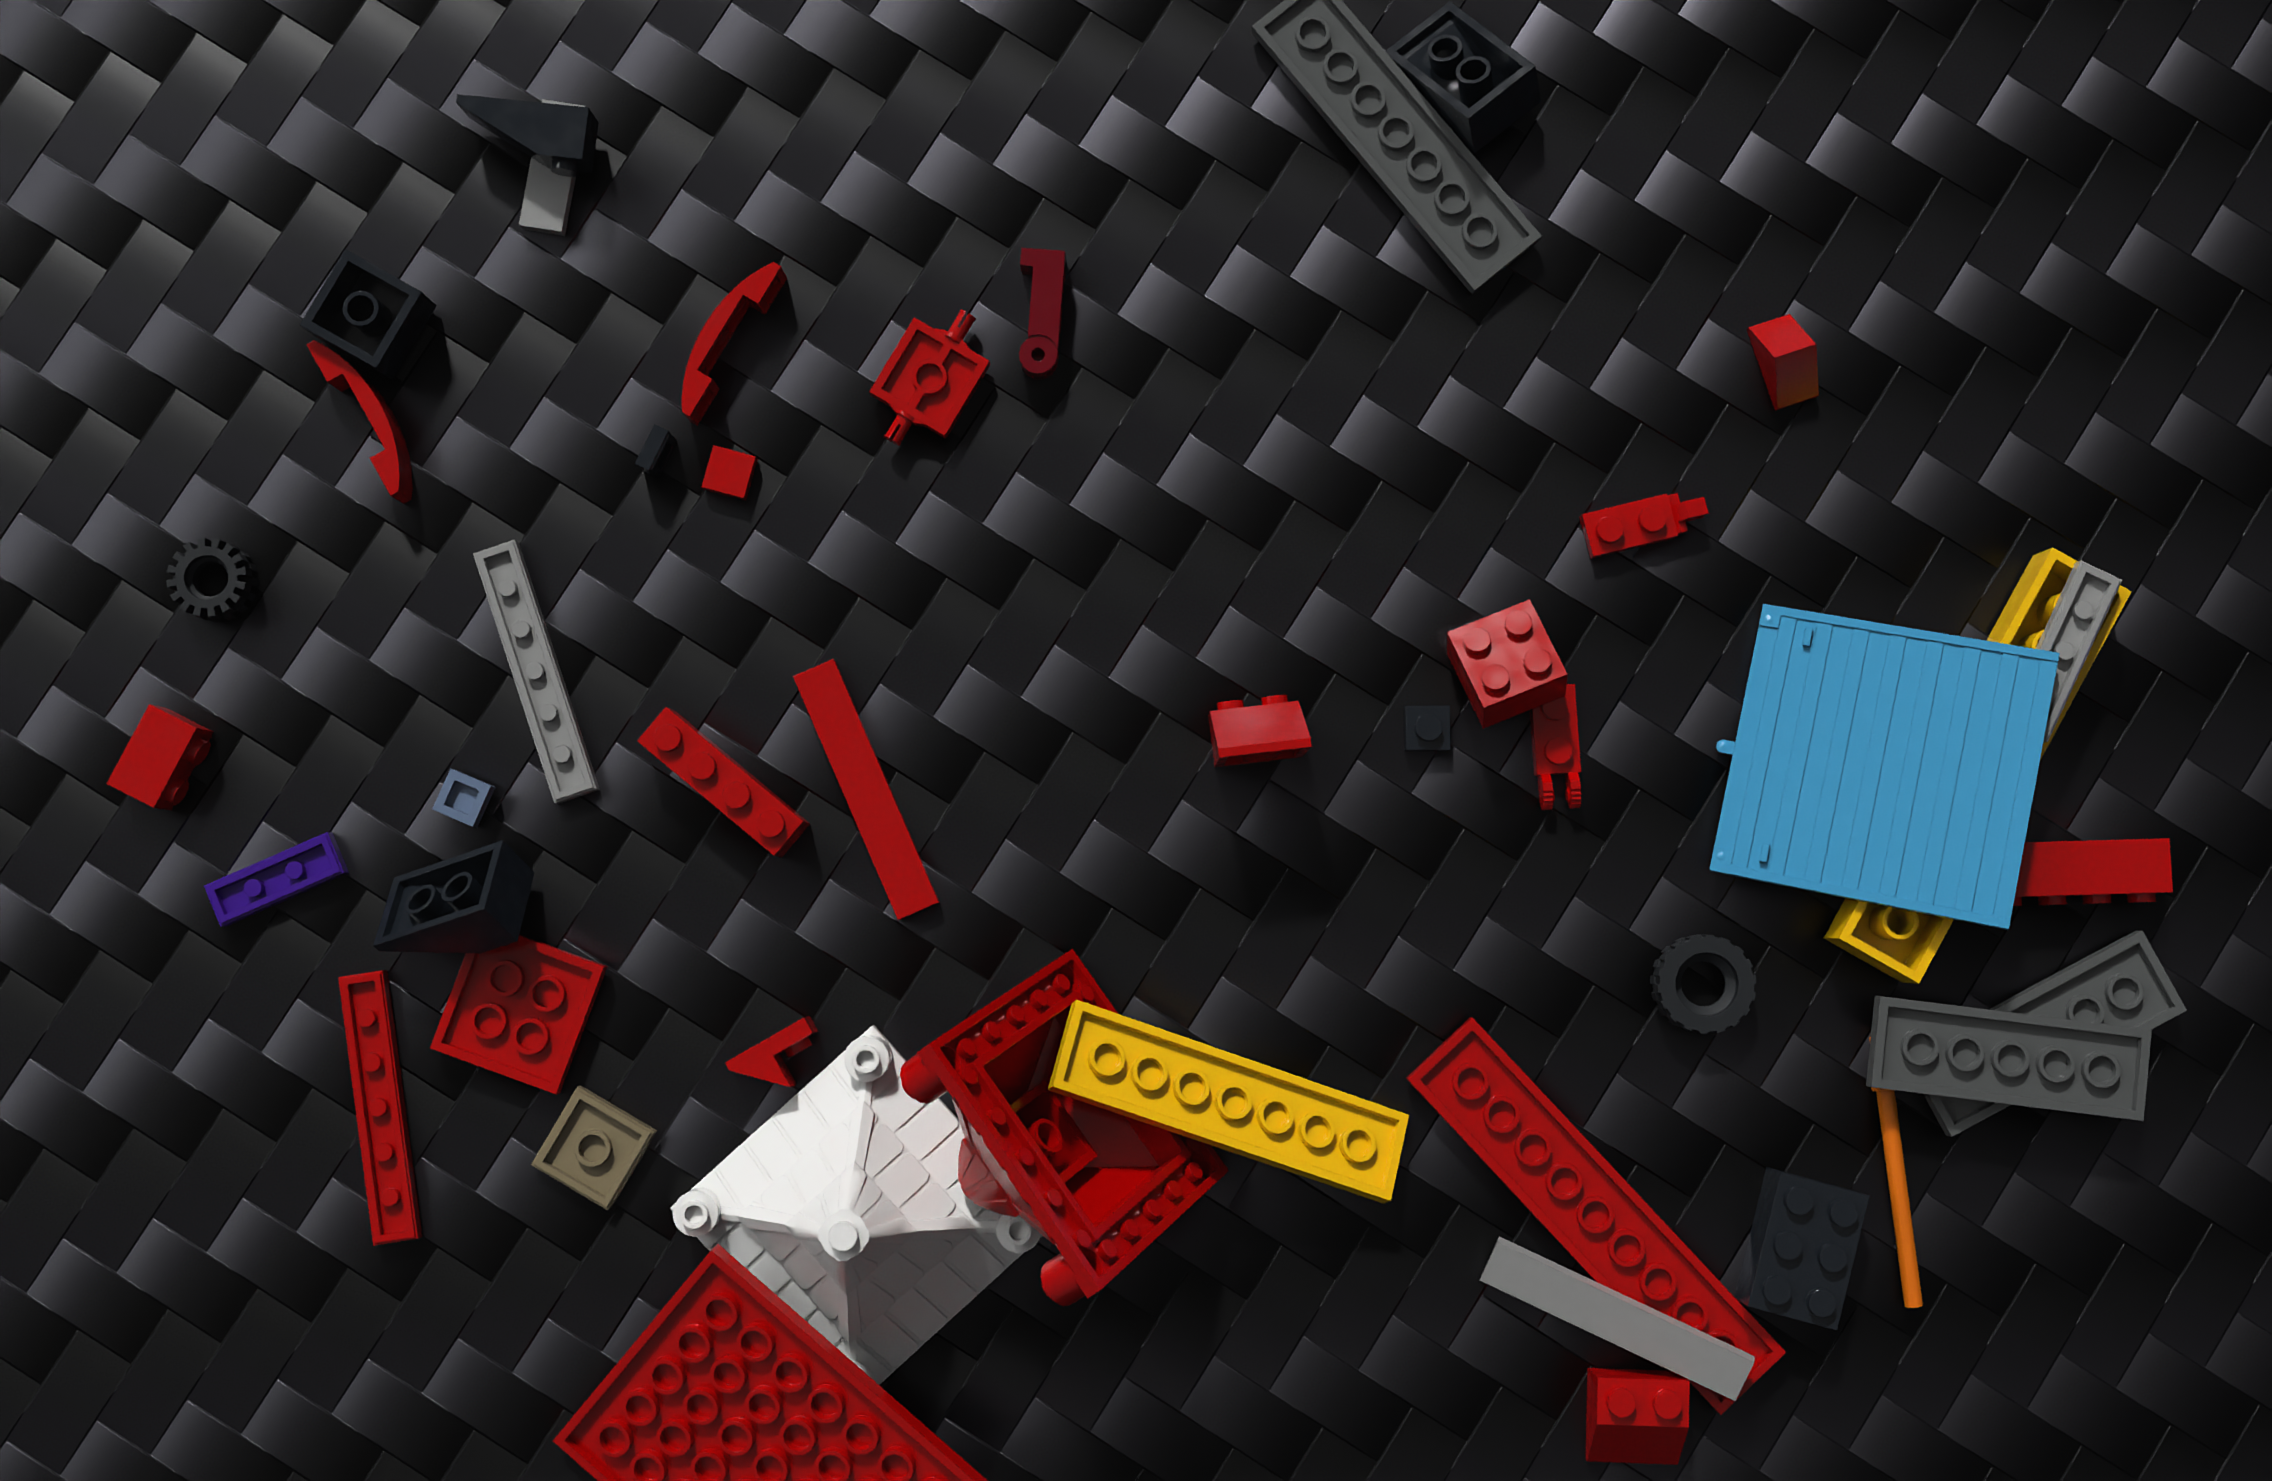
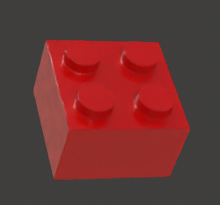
M1530 599L1447 632V655L1483 729L1565 696L1568 674Z

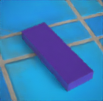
M326 832L206 884L204 888L220 927H227L344 876L349 871L333 832Z

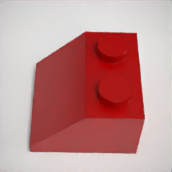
M1587 1368L1586 1461L1678 1465L1689 1429L1690 1381L1672 1371Z

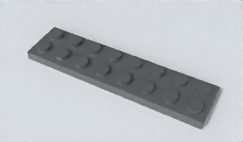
M1284 0L1252 25L1251 33L1472 295L1540 240L1542 235L1342 0Z

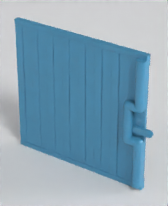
M1763 604L1736 741L1720 740L1716 745L1719 753L1732 755V761L1709 871L2008 930L2060 653Z

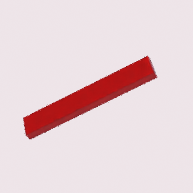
M831 659L794 675L795 683L897 919L901 920L940 903L836 661Z
M380 970L338 977L373 1246L418 1239L423 1237L388 971Z

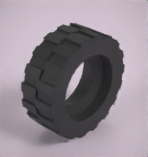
M1700 934L1679 938L1673 941V945L1666 946L1661 951L1662 955L1654 962L1653 975H1650V984L1653 987L1651 995L1653 1001L1657 1002L1659 1006L1657 1009L1661 1015L1670 1019L1668 1022L1683 1028V1030L1694 1033H1720L1725 1031V1028L1734 1027L1740 1023L1739 1019L1748 1014L1751 1001L1755 1000L1754 984H1757L1756 975H1753L1751 969L1753 965L1750 959H1746L1743 955L1744 951L1739 946L1732 945L1730 940L1723 937ZM1704 961L1715 965L1724 977L1725 988L1722 996L1718 1001L1709 1006H1698L1691 1003L1685 997L1681 988L1683 973L1690 965L1696 962Z

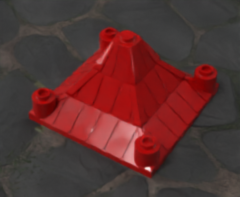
M1073 948L926 1045L902 1065L900 1072L904 1091L920 1103L928 1104L934 1102L946 1092H949L952 1096V1101L965 1137L961 1141L958 1156V1181L961 1184L963 1193L974 1204L998 1214L1012 1217L1019 1215L1053 1245H1056L1060 1254L1043 1265L1041 1268V1281L1045 1294L1062 1306H1069L1085 1296L1089 1298L1103 1289L1229 1171L1209 1144L1048 1090L1071 1003L1077 999L1118 1013Z

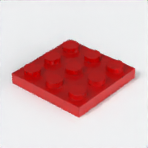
M520 934L517 942L480 954L466 953L430 1049L550 1093L559 1094L608 966Z

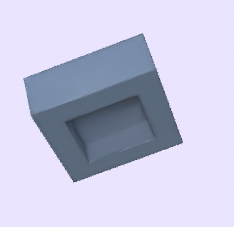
M450 768L432 810L478 828L495 790V786Z

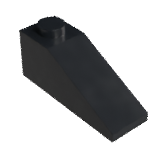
M457 94L456 103L468 118L551 169L553 173L566 177H575L578 175V172H593L599 122L589 107Z

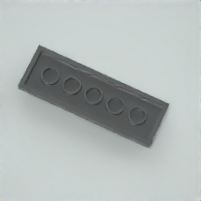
M2134 931L1988 1009L2149 1030L2187 1011L2143 931ZM1923 1094L1945 1135L1950 1137L2011 1105Z
M1875 996L1866 1086L2144 1121L2152 1030Z

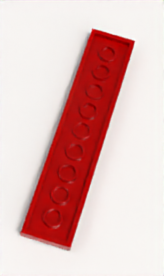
M1473 1017L1466 1020L1406 1077L1409 1083L1594 1281L1755 1356L1754 1365L1737 1399L1786 1353ZM1689 1380L1690 1384L1720 1415L1735 1402Z

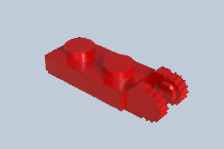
M1567 684L1565 696L1530 710L1534 776L1538 777L1539 803L1542 810H1552L1555 796L1551 775L1565 774V797L1569 808L1581 807V784L1578 774L1581 772L1576 691L1575 684Z

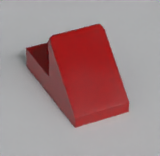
M810 1016L804 1017L730 1059L725 1064L728 1070L787 1087L796 1086L797 1084L780 1053L785 1051L788 1058L810 1047L812 1043L808 1037L817 1033L818 1029Z

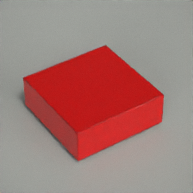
M713 445L701 487L707 491L746 501L757 465V457Z

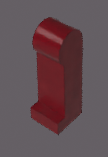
M1021 248L1022 274L1032 275L1028 339L1020 347L1019 358L1023 371L1030 378L1037 380L1046 379L1056 371L1059 362L1066 253L1061 250Z

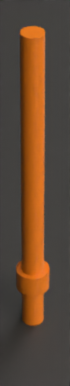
M1871 1087V1091H1875L1877 1095L1904 1307H1922L1923 1300L1895 1090Z

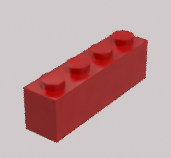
M668 707L662 710L637 740V742L774 856L782 858L810 825L807 820L679 713Z
M2170 838L2025 842L2013 906H2022V897L2038 896V905L2067 904L2066 896L2082 895L2083 904L2112 903L2111 894H2127V903L2156 902V893L2173 892Z

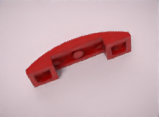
M775 262L760 268L739 283L716 307L697 337L687 363L682 388V413L690 422L697 426L720 390L715 381L708 375L749 307L765 315L787 280L782 267Z
M315 340L309 342L306 345L326 381L341 392L351 387L385 450L370 457V460L388 493L403 504L412 500L413 485L410 456L400 425L388 403L370 380L356 367L325 345Z

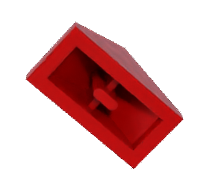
M1790 314L1746 329L1775 411L1819 396L1817 344Z

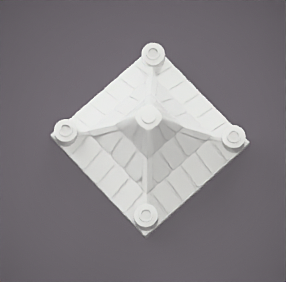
M872 1025L859 1038L852 1041L844 1052L689 1192L680 1196L670 1209L673 1211V1221L678 1230L685 1235L697 1237L709 1251L719 1244L880 1385L1024 1252L1032 1249L1043 1235L1019 1215L1012 1217L998 1214L974 1204L963 1193L961 1184L958 1181V1156L961 1141L965 1137L958 1118L940 1098L925 1104L907 1095L903 1089L900 1076L901 1067L906 1060L877 1027Z

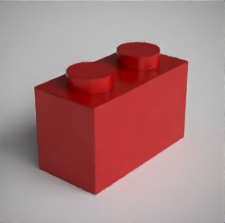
M149 704L106 784L153 808L172 810L174 805L179 804L186 796L189 789V782L187 780L194 767L201 764L208 755L211 746L208 741L213 731L168 708Z

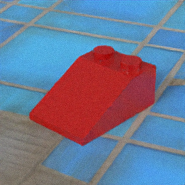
M1274 695L1261 698L1262 705L1244 707L1243 700L1217 703V710L1210 711L1208 715L1214 767L1303 757L1312 747L1299 701L1288 702L1287 695Z

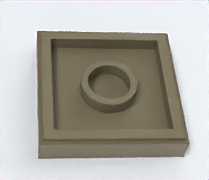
M580 1085L575 1089L531 1165L606 1210H610L657 1130Z

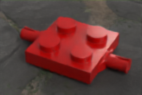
M960 309L959 314L948 331L932 328L917 318H913L869 391L871 396L890 406L897 415L884 435V438L888 441H893L895 445L900 446L912 424L926 427L947 439L991 365L989 360L972 351L963 341L973 322L976 321V318L970 313L967 315L966 311Z

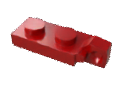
M1666 493L1585 513L1579 518L1590 559L1675 539L1679 534L1688 531L1686 522L1704 518V515L1709 514L1705 497L1680 502L1678 493L1670 495Z

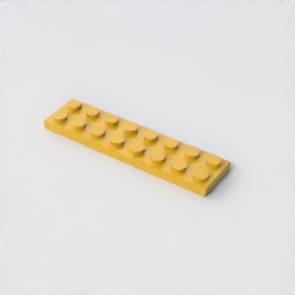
M1077 999L1071 1003L1048 1086L1049 1091L1383 1204L1390 1202L1409 1119V1115Z

